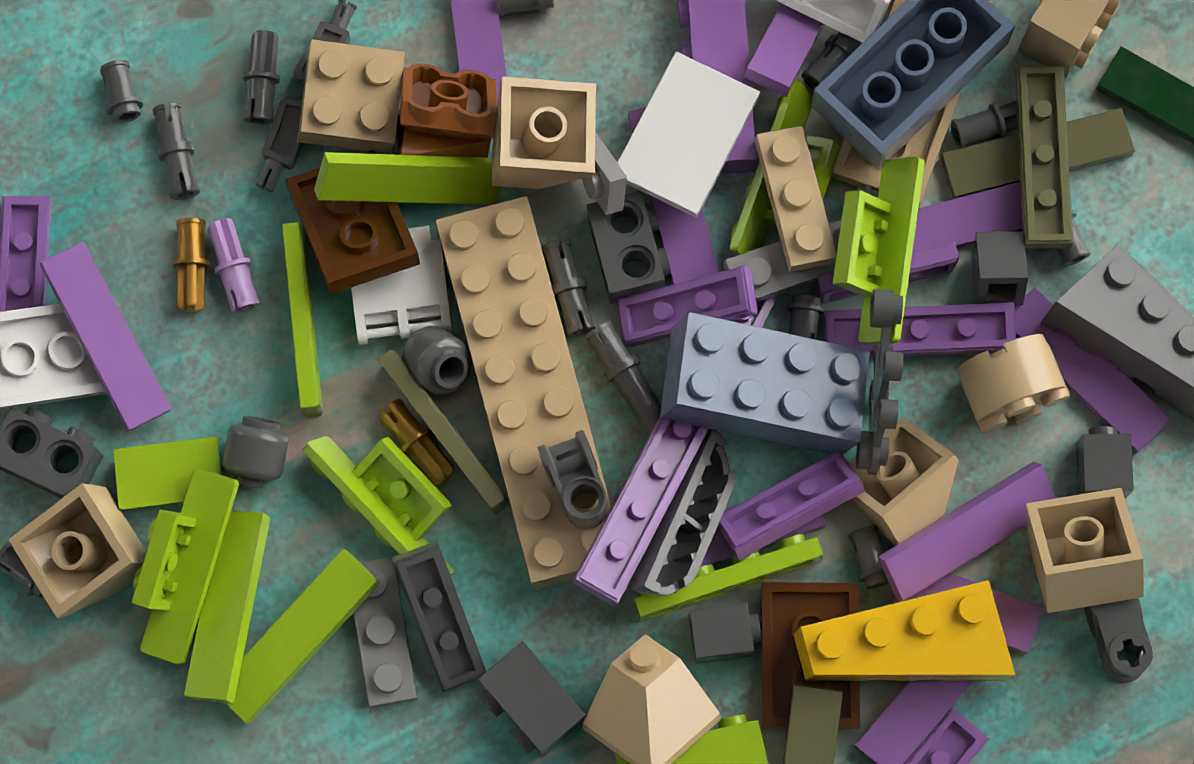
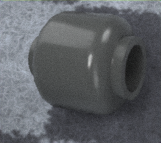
M426 327L414 333L404 346L401 359L423 389L432 394L446 395L456 391L465 383L472 366L471 353L464 341L441 327Z
M243 416L242 423H235L230 426L222 463L225 470L236 474L235 479L239 482V485L263 488L264 480L271 481L281 477L289 441L287 435L279 430L280 423L259 417Z

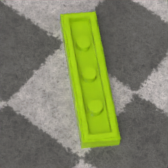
M324 152L314 191L318 200L494 205L497 202L502 186H492V158Z
M299 222L282 224L300 408L305 417L321 416L323 403L306 235Z
M231 510L199 617L183 695L191 700L234 704L271 519L265 513Z
M343 548L246 653L242 660L234 704H226L246 724H251L381 582L348 550Z

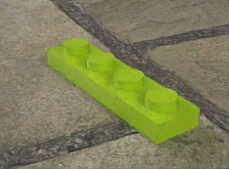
M804 534L791 536L777 542L778 550L760 556L759 550L741 560L734 556L731 558L733 565L716 571L712 564L699 568L694 580L688 586L681 588L675 593L663 596L642 594V596L634 598V606L639 621L641 623L819 563L824 554L818 537L805 540Z

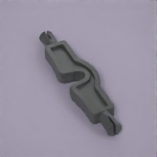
M338 0L330 22L321 21L312 39L349 44L350 34L346 29L357 6L350 1L347 4L346 0ZM309 46L294 70L295 81L303 86ZM290 97L281 99L271 131L262 149L263 158L267 161L255 185L263 190L266 188L268 192H274L283 168L292 169L304 145V143L297 142L301 100L291 99Z

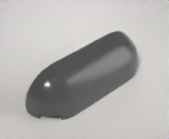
M709 429L627 585L630 589L649 596L669 595L688 586L696 577L732 494L736 478L735 472L730 473L728 458L722 447L727 445V442L717 430Z

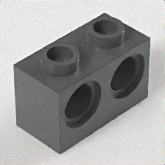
M641 191L626 194L623 210L609 215L604 213L597 202L586 204L587 219L609 303H617V299L665 287L664 276L671 275V268L665 247L657 249L652 232L660 230L654 204L645 205ZM620 216H628L636 221L637 227L630 233H619L613 229L611 224ZM631 260H641L647 264L649 271L640 278H632L623 271V267Z
M28 407L25 414L10 408L0 427L1 471L61 499L81 483L90 484L103 458L101 452L93 446L95 438L73 427H70L67 433L62 432L51 426L54 419L34 408ZM35 433V446L27 453H16L15 443L22 434ZM70 452L77 453L79 456L77 467L69 473H58L57 463L60 457Z

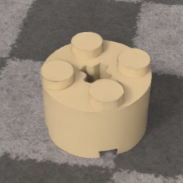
M1043 334L1029 335L1004 343L1005 349L989 354L987 350L967 360L957 368L960 382L981 433L1004 426L1008 423L1006 419L1011 417L1014 418L1016 424L1030 421L1043 414L1040 408L1041 405L1050 407L1070 398L1069 391L1050 345Z

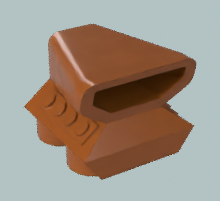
M414 64L410 67H403L400 110L398 112L392 155L488 158L490 143L495 136L497 119L496 79H491L486 74L475 70H461L455 74L446 73L440 68L429 64Z

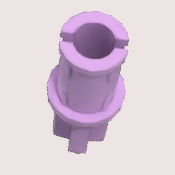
M224 218L210 223L208 232L219 265L214 270L216 275L221 276L231 313H240L251 310L253 307H258L260 302L248 268L251 265L250 258H244L233 220L231 218Z

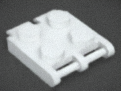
M429 226L408 228L419 254L420 265L351 288L359 345L368 344V339L400 335L401 339L410 338V333H416L418 330L426 327H441L453 333L440 239L431 241ZM435 318H441V320L432 321ZM412 321H424L421 323L409 324V322ZM399 323V326L386 327L390 324ZM367 327H376L377 329L367 330Z

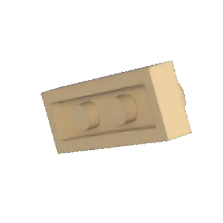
M803 126L757 134L755 145L788 271L793 272L835 263L837 254Z

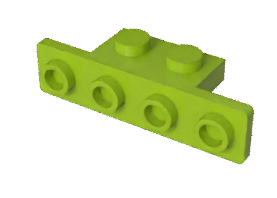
M799 80L794 81L787 97L783 95L779 97L776 104V117L770 132L803 126V129L805 128L812 108L813 95ZM805 135L823 200L841 147L835 140ZM760 162L754 178L748 183L746 202L739 221L734 224L731 231L730 250L736 256L763 247L770 225L777 226Z
M917 156L890 159L883 162L878 198L861 190L845 193L833 284L864 297L858 341L865 345L880 344L881 328L870 327V303L873 289L893 290L894 295L903 296L901 324L891 325L889 343H898L901 338L925 161Z
M329 436L312 440L303 448V452L311 459L310 463L313 469L322 477L330 479L343 493L344 502L355 512L361 513L375 528L374 531L379 540L388 547L394 548L399 554L429 544L424 536L453 506L389 437L381 439L357 466ZM445 561L451 576L454 573V569Z
M194 469L181 513L159 509L157 518L151 523L147 534L149 546L143 565L138 568L133 580L135 592L131 602L151 609L140 646L142 653L182 665L186 662L238 490L239 482L236 479L204 469Z

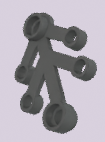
M873 289L871 296L870 327L881 328L880 344H874L873 347L874 380H871L869 388V431H861L860 443L856 447V468L866 469L869 475H876L878 466H886L888 462L889 438L883 437L885 429H896L898 421V400L888 399L889 382L901 381L903 372V352H893L894 343H889L891 325L901 324L903 296L894 295L893 290Z

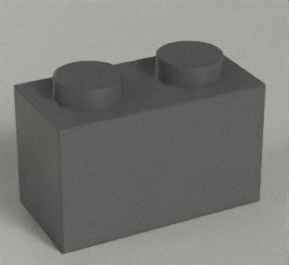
M523 641L478 679L480 685L485 689L478 696L496 717L504 712L515 724L516 727L510 731V734L527 754L536 749L544 757L585 720L586 714Z

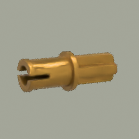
M181 218L176 222L177 259L172 261V267L177 270L176 307L178 311L186 313L200 312L205 307V270L210 268V262L205 260L206 220L200 218Z
M402 399L392 401L387 405L391 411L387 413L385 409H382L377 418L380 422L384 423L402 446L401 450L403 453L411 457L423 474L435 486L448 481L455 472V468L431 439L433 432L429 428L423 429L404 405L405 403Z

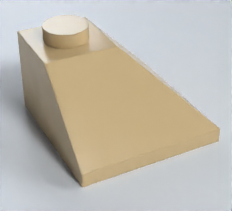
M502 76L497 103L495 136L493 137L492 186L541 189L594 176L596 84Z
M904 417L897 421L896 429H888L884 432L883 437L889 438L888 462L886 466H878L876 475H869L866 469H857L856 457L849 462V465L862 481L864 488L863 493L850 500L872 525L877 526L878 532L895 546L944 517L958 465V459L954 453Z
M645 634L611 663L585 717L583 728L630 764H671L719 722L721 717L719 711L682 660Z

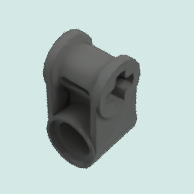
M583 429L575 432V438L549 448L544 444L538 446V453L551 486L556 490L569 522L582 529L594 528L601 524L606 517L608 509L606 491ZM581 493H591L597 497L599 503L591 512L582 513L573 508L572 501Z
M1139 598L1084 607L1087 623L1096 640L1107 675L1121 683L1132 682L1138 679L1151 664L1153 658L1152 646L1143 622ZM1123 648H1125L1127 654H1136L1138 657L1132 667H1130L1127 660L1119 661L1117 658Z

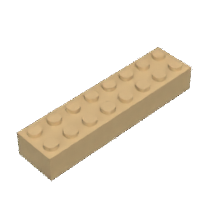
M527 196L436 219V225L533 591L573 581L604 522L603 520L601 524L590 529L577 528L569 522L556 490L551 486L537 447L544 444L549 448L575 438V432L583 429L606 491L608 506L606 516L611 509V504ZM581 493L574 498L572 506L578 512H591L596 508L599 500L591 493Z

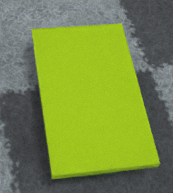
M217 436L113 449L119 510L184 503L193 470L196 468L222 475Z

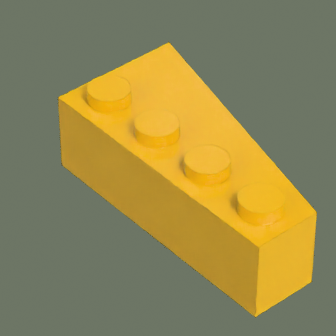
M989 580L802 626L793 634L806 681H1005L1015 675Z

